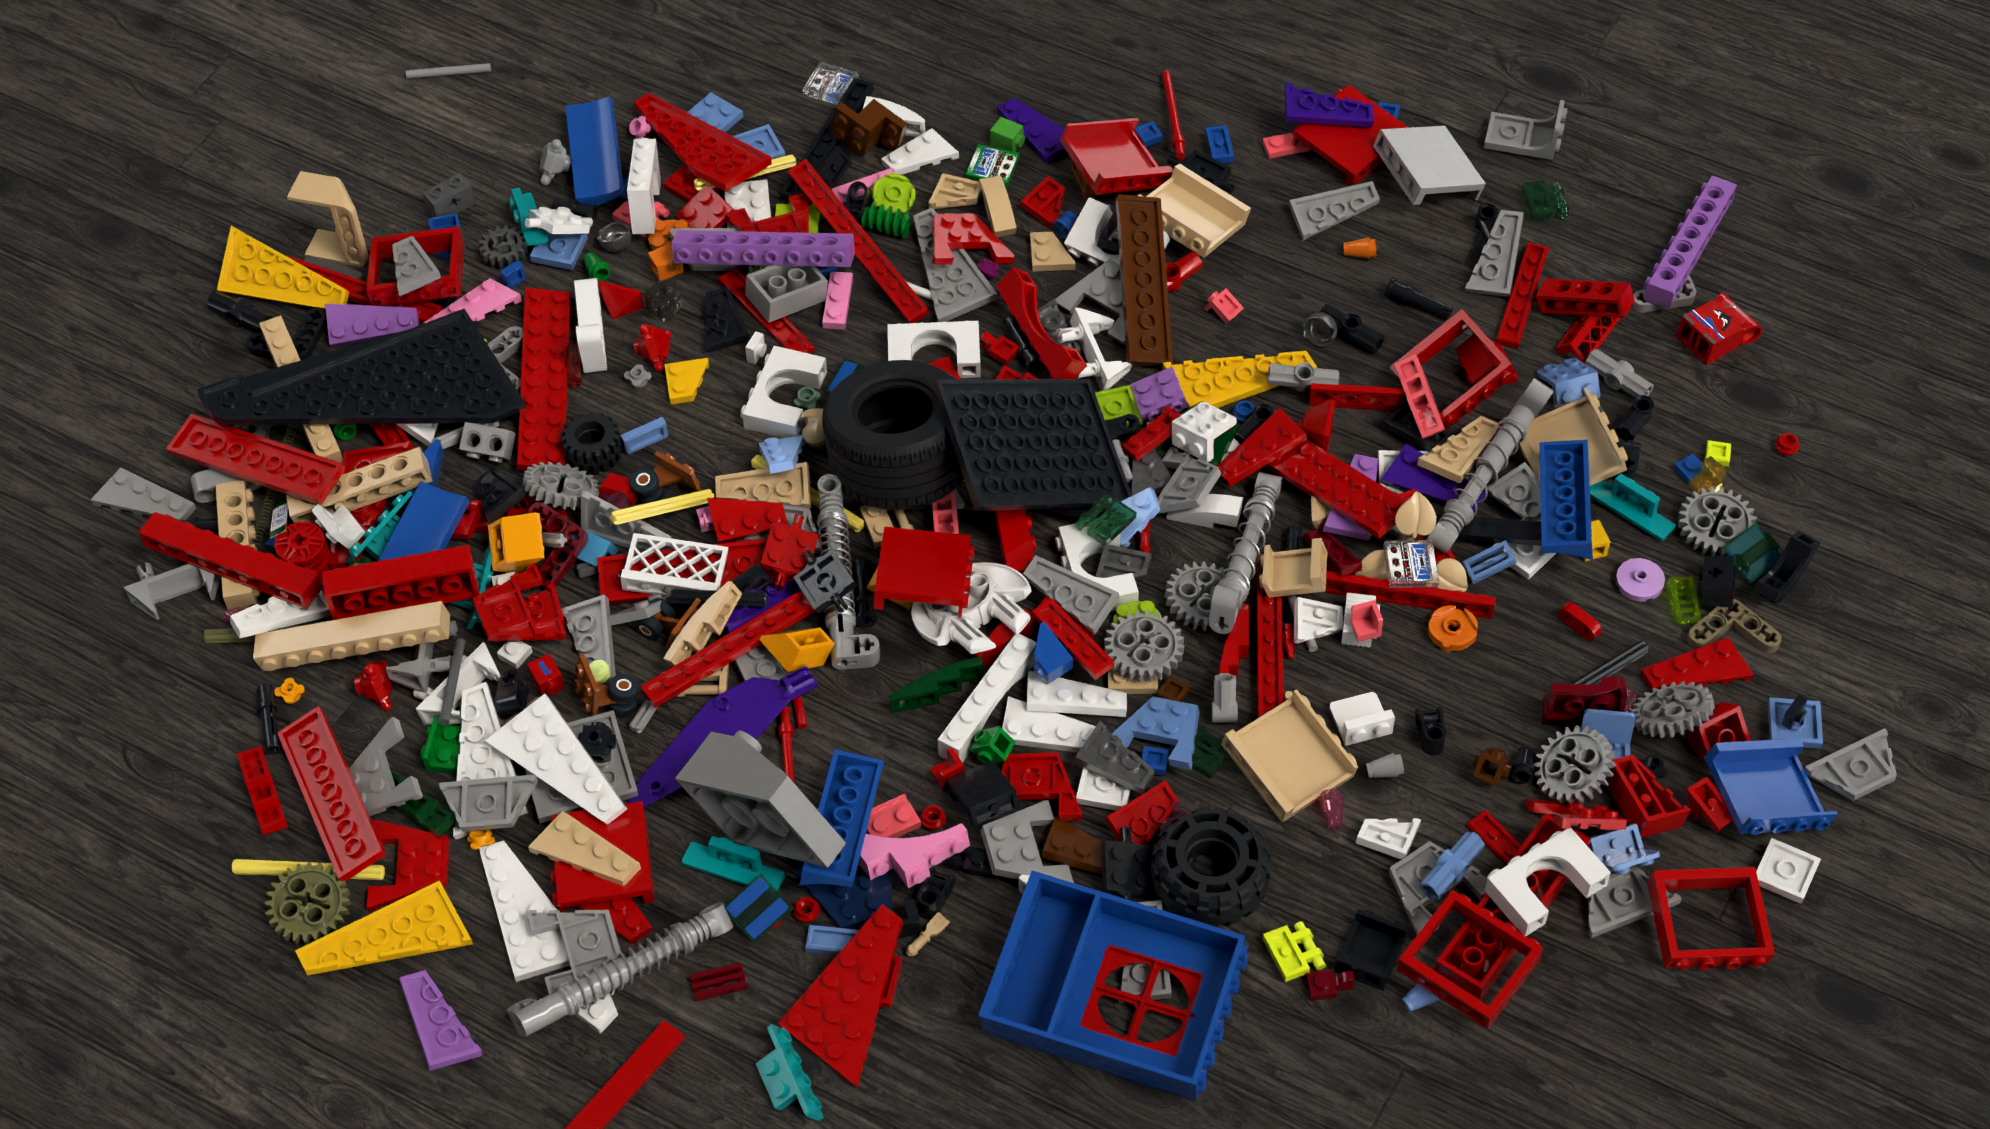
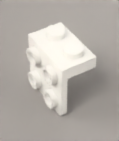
M1201 402L1172 421V445L1209 462L1214 459V439L1236 425L1237 419L1209 403Z
M1374 692L1330 703V712L1345 746L1393 733L1395 721L1392 709L1384 711L1377 694Z

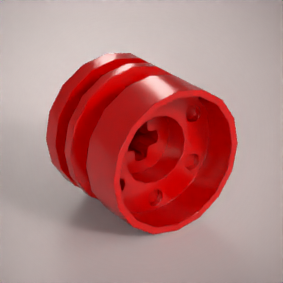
M296 522L286 526V530L277 535L274 548L279 559L291 561L304 569L314 570L318 573L320 581L323 580V571L332 570L329 566L330 550L322 529L316 524Z

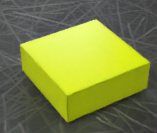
M1707 440L1705 464L1728 467L1731 444Z

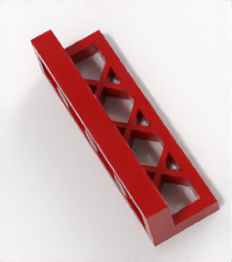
M1579 315L1554 349L1559 355L1571 352L1576 359L1585 363L1590 353L1594 349L1597 350L1620 318L1607 317V325L1602 326V319L1599 316ZM1591 329H1596L1595 341L1591 340ZM1580 344H1585L1584 356L1578 349Z
M1311 383L1309 406L1315 407L1326 401L1336 400L1335 408L1396 411L1403 405L1404 389Z

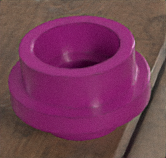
M984 258L982 262L978 263L977 266L984 277L990 278L998 275L999 267L994 262Z

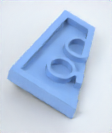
M802 435L782 439L768 438L764 442L759 443L760 453L770 474L795 468L798 454L802 452V446L806 443Z

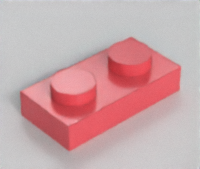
M1292 133L1263 138L1262 143L1269 159L1310 151V148L1301 141L1292 146L1294 136Z

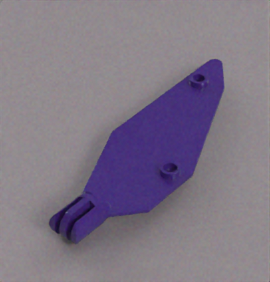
M805 665L779 680L752 677L710 699L640 778L636 786L638 796L630 798L628 803L642 801L644 808L683 788L675 778L711 732L734 736L740 730L757 740L790 701L818 687L819 684L808 667Z

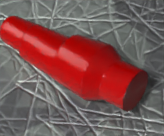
M1289 623L1283 625L1284 632L1282 637L1288 659H1293L1294 631L1293 624Z

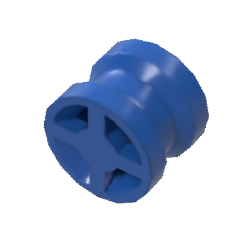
M1065 211L1061 218L1053 222L1054 231L1061 238L1066 239L1078 217L1071 211Z

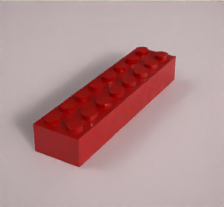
M1545 813L1514 857L1524 856L1534 845L1545 843L1555 832H1563L1567 828H1561L1553 824L1554 817ZM1572 828L1589 847L1591 839ZM1551 869L1535 871L1526 878L1530 890L1547 909L1569 880L1561 872ZM1486 893L1477 906L1490 910L1497 919L1504 923H1510L1515 927ZM1467 919L1437 959L1434 971L1481 1001L1517 950Z

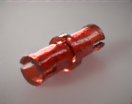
M571 344L567 346L568 354L565 362V368H567L568 373L567 383L571 387H578L582 382L581 371L583 366L578 345Z

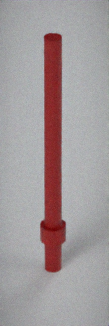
M1163 71L1162 79L1173 134L1171 139L1172 146L1176 151V157L1183 159L1185 157L1184 136L1181 135L1171 75L1169 71Z
M785 707L780 712L781 724L778 726L779 737L782 738L784 773L795 784L792 752L794 730L793 724L790 723V709Z

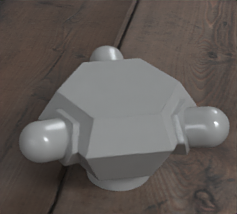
M558 139L546 144L540 160V172L542 173L540 181L543 185H548L554 176L562 171L568 172L571 164V155L566 154V149Z

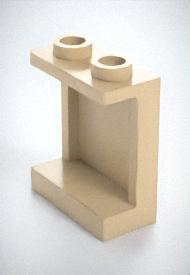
M1322 538L1312 539V548L1273 552L1270 545H1265L1264 554L1261 555L1263 574H1260L1259 582L1261 588L1265 589L1268 598L1325 592L1327 550Z

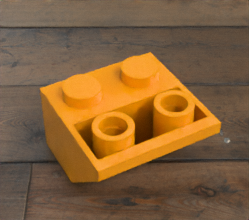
M535 512L502 517L488 525L493 571L519 573L530 564L544 559L540 513Z
M821 628L793 630L764 635L760 638V641L767 650L772 653L787 672L796 671L805 665L808 668L823 666L835 644Z

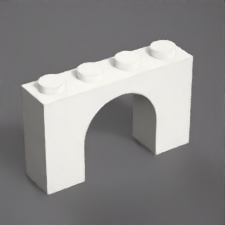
M634 139L627 187L632 234H655L656 215L653 195L660 194L661 186L656 139Z
M1089 197L1064 242L1070 255L1076 258L1082 256L1095 267H1099V265L1104 264L1109 259L1120 264L1119 255L1105 253L1097 247L1098 240L1113 214L1108 205ZM1163 231L1164 248H1166L1170 238L1167 235V233Z
M978 321L888 324V361L912 360L914 354L920 348L931 344H939L950 348L955 353L960 378L981 377Z
M774 346L771 353L765 357L763 370L758 372L756 385L749 392L747 405H743L740 416L743 419L744 428L782 438L799 435L803 427L800 422L803 409L777 403L769 395L775 388L790 383L820 389L827 374L826 358Z
M1115 516L1059 527V537H1055L1057 550L1062 551L1063 554L1061 556L1063 568L1119 592L1120 598L1111 611H1115L1121 604L1138 601L1139 591L1133 573L1099 578L1088 574L1081 567V563L1087 557L1102 553L1105 544L1120 547V532Z
M1571 827L1563 832H1555L1545 843L1534 845L1524 856L1514 857L1506 867L1501 870L1497 868L1487 876L1485 892L1524 936L1545 925L1549 913L1548 909L1528 887L1526 878L1533 872L1542 869L1561 872L1572 881L1586 898L1603 889L1608 884L1611 872Z

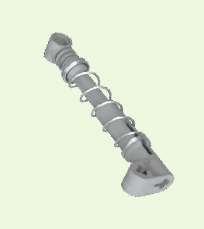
M1532 379L1508 417H1504L1496 427L1497 434L1491 442H1486L1487 448L1482 456L1475 459V473L1465 474L1469 482L1464 490L1460 488L1455 489L1458 499L1447 501L1444 507V514L1425 540L1427 543L1444 554L1449 551L1463 527L1469 524L1478 511L1476 503L1483 502L1487 498V487L1497 483L1498 473L1507 468L1509 456L1514 455L1518 450V443L1525 440L1528 433L1527 428L1554 392L1552 389L1537 379ZM1467 475H1473L1471 479L1467 477ZM1496 478L1494 483L1486 486L1490 479ZM1485 488V497L1480 501H1476ZM1457 490L1462 491V493L1459 495ZM1474 503H1475V512H1473V510H1472V507H1473Z
M1262 472L1258 473L1253 496L1248 500L1243 511L1244 517L1248 521L1238 526V530L1243 536L1234 539V551L1227 558L1229 562L1228 569L1223 570V579L1219 581V584L1214 589L1209 626L1217 633L1227 634L1232 631L1240 605L1248 596L1250 590L1249 581L1255 575V565L1260 560V550L1266 542L1265 535L1269 532L1271 527L1270 521L1275 516L1274 504L1278 500L1283 479L1280 476ZM1264 523H1268L1267 531L1264 533L1262 531ZM1246 524V527H1245V530H1244V533H1243V532L1241 531L1240 527H1241V525ZM1263 536L1262 546L1258 548L1259 538ZM1238 539H1241V541L1235 545V542Z

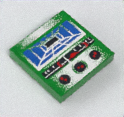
M978 144L965 174V179L979 182L980 179L1001 176L1007 189L1019 161V153Z

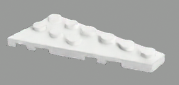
M484 682L463 690L457 781L516 776L511 758L485 741L501 728L488 684ZM526 805L523 808L520 816L528 813ZM456 821L453 829L455 840L469 835L470 831L463 832Z
M543 694L485 740L607 825L627 810L625 804L546 694Z
M505 841L480 847L479 851L516 982L570 966L561 930L555 929L533 936L526 912L528 910H536L537 913H549V910H557L556 907H554Z

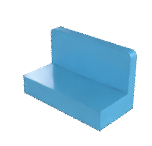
M586 531L588 542L577 559L598 568L597 557H605L606 554L609 556L616 555L619 549L612 542ZM574 534L572 538L578 541L580 536ZM566 544V547H568L571 551L574 549L573 547Z

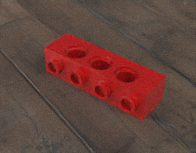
M1546 278L1535 295L1540 312L1548 314L1625 318L1635 301L1631 285L1626 282Z

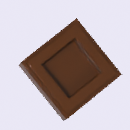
M1169 676L1157 691L1156 697L1183 702L1190 692V686Z

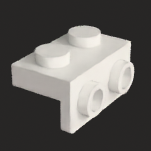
M319 504L312 509V512L317 517L315 522L323 530H327L325 535L335 544L340 542L350 549L365 534V530L344 505H341L333 514Z

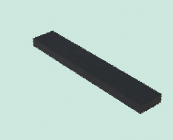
M1436 514V524L1443 514ZM1474 517L1469 524L1463 527L1457 537V540L1496 543L1506 540L1509 544L1542 546L1540 521Z

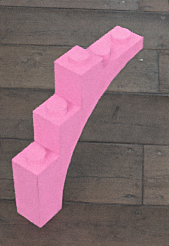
M961 823L945 831L921 837L886 838L866 834L858 864L870 880L894 869L905 885L910 888L931 876L930 867L969 847L968 832Z

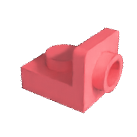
M1226 288L1220 294L1215 291L1207 299L1209 304L1204 308L1206 312L1212 308L1226 324L1244 309Z

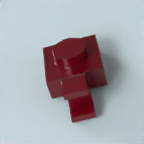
M1333 969L1307 973L1306 978L1311 1001L1337 998L1338 990L1354 989L1353 982H1355L1353 971L1342 972L1337 976H1334Z

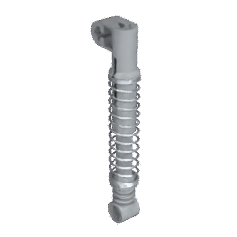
M826 474L820 477L817 484L820 506L817 525L820 528L818 533L821 535L819 542L822 543L819 546V549L822 551L820 557L823 553L833 549L842 563L843 559L847 561L844 566L852 576L848 519L843 511L841 481L834 474ZM821 529L826 531V533L821 534ZM821 537H826L827 541L822 542ZM841 543L846 545L843 549ZM822 545H827L828 549L823 550L821 547ZM842 551H844V552L847 553V554H846L845 556H843V557H842ZM854 589L842 597L848 605L847 610L843 608L844 612H839L835 604L830 605L824 610V613L827 615L825 617V624L827 629H829L830 639L835 643L831 650L832 666L839 670L869 668L875 666L880 661L878 639L871 634L854 635L853 628L856 625ZM838 617H843V623H838ZM860 649V654H855V650Z
M722 902L713 904L703 909L698 916L693 917V920L690 919L684 923H674L670 925V931L665 928L664 933L666 937L661 938L658 933H655V943L646 938L648 946L644 948L638 942V952L635 953L629 947L628 952L630 956L627 958L620 952L619 958L614 959L610 957L609 963L601 962L602 967L598 969L592 967V972L589 974L583 972V977L579 979L574 977V982L570 984L565 981V983L556 987L555 992L540 1000L524 999L510 1006L507 1012L518 1035L527 1037L566 1015H576L580 1012V1008L587 1009L588 1003L595 1005L598 998L604 1000L606 994L613 995L616 988L622 990L625 983L632 985L633 978L641 980L642 973L650 975L651 968L658 971L660 963L667 966L669 959L677 960L678 954L686 956L694 950L698 943H702L703 940L705 941L709 937L713 938L726 933L733 928V924ZM676 952V958L673 959L669 956ZM667 957V963H663L661 960ZM658 962V968H654L652 965ZM649 967V973H646L643 969ZM640 972V977L637 978L634 974Z

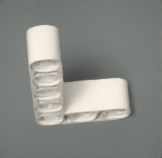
M597 278L575 280L579 325L576 326V335L584 373L606 371L607 363Z

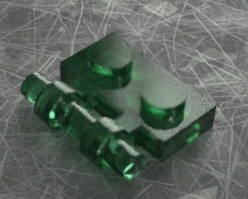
M1545 180L1523 182L1522 190L1532 221L1554 218L1555 211L1560 213L1563 219L1569 217V205L1564 200V190L1558 181H1552L1550 186H1546Z
M1108 494L1098 498L1093 503V507L1088 511H1084L1079 516V520L1074 524L1075 528L1079 531L1085 526L1089 527L1087 535L1104 547L1109 545L1130 525L1137 515L1136 511L1119 500L1110 505L1112 498ZM1099 513H1100V514L1104 513V514L1101 515L1099 518H1096V516H1097Z
M1200 726L1197 727V735H1195L1194 739L1195 750L1194 754H1192V768L1211 779L1225 762V756L1220 753L1223 752L1228 756L1230 755L1221 745L1222 737L1217 738L1210 734L1207 728ZM1204 741V742L1210 744L1211 747H1208L1207 745H1205V744H1203V743H1201V742ZM1174 745L1169 748V755L1174 750Z

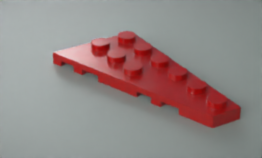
M410 442L343 452L342 463L346 468L343 474L412 450L413 446ZM388 498L350 511L365 532L371 526L375 527ZM362 536L358 542L362 544L366 539ZM332 542L329 561L331 569L349 566V563L346 561L351 556L348 553L350 549L340 542L336 544ZM362 552L354 559V561L359 560Z

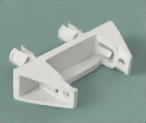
M1075 308L1070 320L1072 327L1057 330V338H1061L1059 343L1077 340L1088 363H1086L1087 367L1076 379L1093 375L1100 390H1108L1130 371L1132 364L1128 362L1122 363L1121 361L1106 362L1093 335L1103 330H1110L1114 323L1113 319L1085 309Z
M484 642L468 657L465 655L462 657L449 724L462 723L461 713L455 709L462 702L463 690L481 684L485 678L499 680L500 674ZM448 677L435 690L428 687L427 693L414 689V697L423 701L416 708V711L424 725H432L434 717H440Z

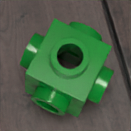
M1000 726L978 731L970 750L984 764L990 761L1000 763L1006 761L1016 741Z

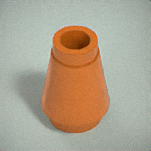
M1367 237L1344 242V256L1365 259L1376 257V239Z

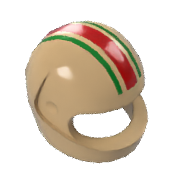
M820 408L805 410L801 415L800 422L805 426L802 430L805 442L814 449L825 450L827 448L822 425L823 409Z

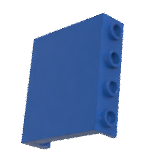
M1801 738L1715 743L1704 757L1739 834L1751 833L1752 835H1757L1765 832H1801L1809 829L1820 831L1828 828L1831 821L1837 816V811L1824 812L1797 756L1805 747Z

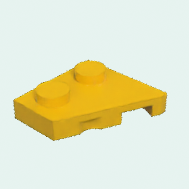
M708 358L665 364L671 405L694 401L697 388L701 386L703 381V374L709 368Z

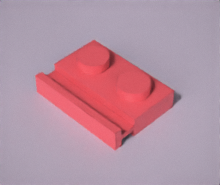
M903 794L872 808L867 833L886 838H898L920 828L921 821L911 803L908 802L906 795Z

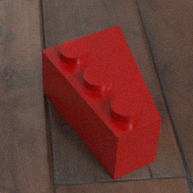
M1634 755L1612 760L1616 767L1609 768L1614 775L1605 778L1609 783L1607 787L1628 823L1637 824L1641 838L1682 828L1691 812L1688 806H1682L1672 797L1674 793L1669 788L1664 789L1655 781L1656 776Z

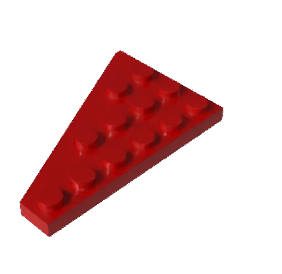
M883 904L778 1022L781 1028H785L794 1039L855 1088L860 1084V1076L868 1056V1047L871 1045L876 1026V1017L879 1007H881L883 991L886 989L891 971L890 965L893 954L896 952L898 936L901 934L903 920Z

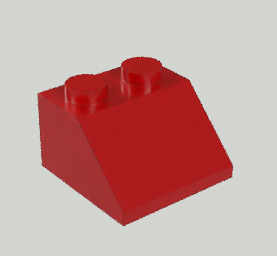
M1474 334L1455 349L1459 356L1458 362L1468 374L1467 379L1473 386L1500 365L1498 360ZM1492 341V343L1508 359L1503 347ZM1517 374L1510 378L1506 384L1517 382L1519 380Z
M1721 702L1715 705L1713 715L1708 716L1709 721H1701L1702 726H1694V731L1692 732L1685 730L1689 745L1707 767L1708 765L1704 757L1715 743L1751 741L1739 705Z

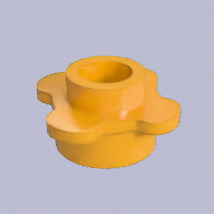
M287 678L281 687L275 689L274 693L277 697H281L285 703L292 704L300 699L305 688L303 685L295 683L293 678Z
M489 829L470 831L467 837L468 842H471V849L474 850L495 842V838L491 837L492 831Z

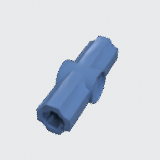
M1466 832L1451 850L1447 849L1442 853L1436 862L1435 868L1420 884L1424 895L1431 900H1439L1454 882L1458 883L1465 876L1472 861L1485 847V843L1479 835L1474 832Z

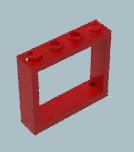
M460 226L372 237L366 288L371 305L385 306L461 296L465 242ZM413 235L426 254L451 251L450 274L441 276L440 279L430 284H426L402 296L399 295L397 282L379 284L381 259L394 258L392 247L394 243Z
M1463 309L1395 362L1397 363L1416 354L1422 366L1468 328L1498 360L1500 365L1440 412L1445 430L1452 425L1455 426L1460 418L1465 414L1471 413L1480 402L1490 398L1495 390L1508 383L1509 379L1517 374L1510 361ZM1394 363L1390 366V369L1400 381L1401 379Z
M1755 867L1655 870L1652 872L1647 880V886L1664 969L1679 968L1680 971H1684L1689 968L1700 967L1701 970H1710L1715 967L1724 966L1726 969H1736L1740 966L1750 965L1752 968H1757L1759 965H1767L1775 955ZM1745 888L1758 948L1678 951L1666 890Z
M1452 890L1398 960L1397 971L1488 1030L1540 961L1543 947L1535 939L1519 933L1512 924L1504 923L1497 919L1490 910L1480 908L1472 903L1471 899L1466 895L1458 894ZM1451 909L1526 956L1489 1006L1414 958Z

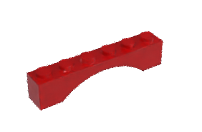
M1012 267L996 286L1001 294L1000 298L1009 306L1011 315L1017 319L1021 331L1029 338L1031 347L1037 351L1040 361L1048 368L1050 377L1052 379H1076L1087 367V364L1078 350L1059 345L1048 335L1038 313L1037 286L1028 272Z

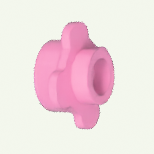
M644 116L632 120L629 126L630 133L636 136L635 139L643 138L651 130V125L647 124L646 117Z

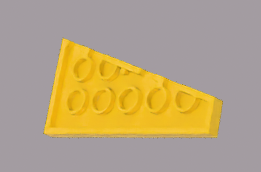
M231 226L217 291L311 308H321L323 310H326L325 303L347 304L348 290Z
M1307 351L1279 353L1277 356L1264 357V354L1255 355V358L1243 359V356L1207 359L1206 362L1193 363L1192 360L1183 361V364L1171 365V362L1163 363V370L1173 366L1189 406L1187 409L1201 401L1220 408L1280 386L1271 385L1267 382L1270 363L1291 366L1309 363L1314 368H1317Z
M439 880L295 950L308 976L473 945Z

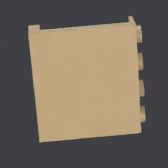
M1180 163L1175 166L1170 179L1146 196L1161 198L1163 231L1203 258L1242 228L1251 210L1249 206Z
M1587 387L1584 388L1585 397L1534 418L1527 428L1528 433L1525 440L1518 443L1528 466L1539 480V442L1588 439L1590 486L1627 470L1625 461L1628 460L1627 454L1623 447L1619 448L1616 443L1619 440L1614 429L1609 430L1607 425L1610 423L1605 412H1600L1598 409L1600 403L1595 394L1591 395Z
M1297 689L1293 691L1290 699L1239 731L1235 732L1232 729L1227 732L1221 744L1282 823L1354 777L1358 768L1354 756L1345 751L1341 746L1338 736L1329 731L1322 716L1314 712L1309 700L1304 695H1301Z

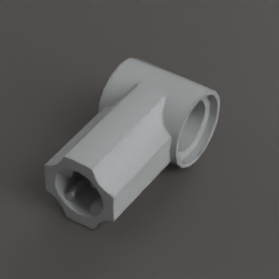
M1220 673L1214 676L1212 723H1237L1236 676L1229 673Z

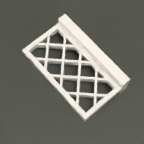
M633 533L625 569L622 570L621 574L622 590L647 594L661 593L662 596L670 595L672 589L719 590L728 556V547ZM637 542L648 543L651 548L640 553L636 548ZM664 546H671L675 551L664 557L659 549ZM691 549L695 550L699 555L687 560L683 552ZM655 552L660 560L649 565L645 557ZM712 553L722 554L721 559L713 564L706 557ZM679 555L684 563L674 569L668 561ZM703 559L708 567L697 572L692 565ZM640 560L646 567L641 571L631 570V566ZM665 564L669 569L668 573L659 575L654 571V569ZM686 568H689L694 574L687 579L681 578L678 575L679 572ZM712 571L716 576L715 583L705 582L702 576Z

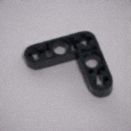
M313 308L306 313L294 339H291L297 353H299L300 360L311 358L327 326L326 313L321 308ZM256 333L248 337L246 343L252 355L273 359L263 334ZM306 333L314 334L311 338H303Z

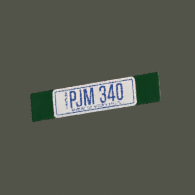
M287 498L274 503L270 538L286 530Z

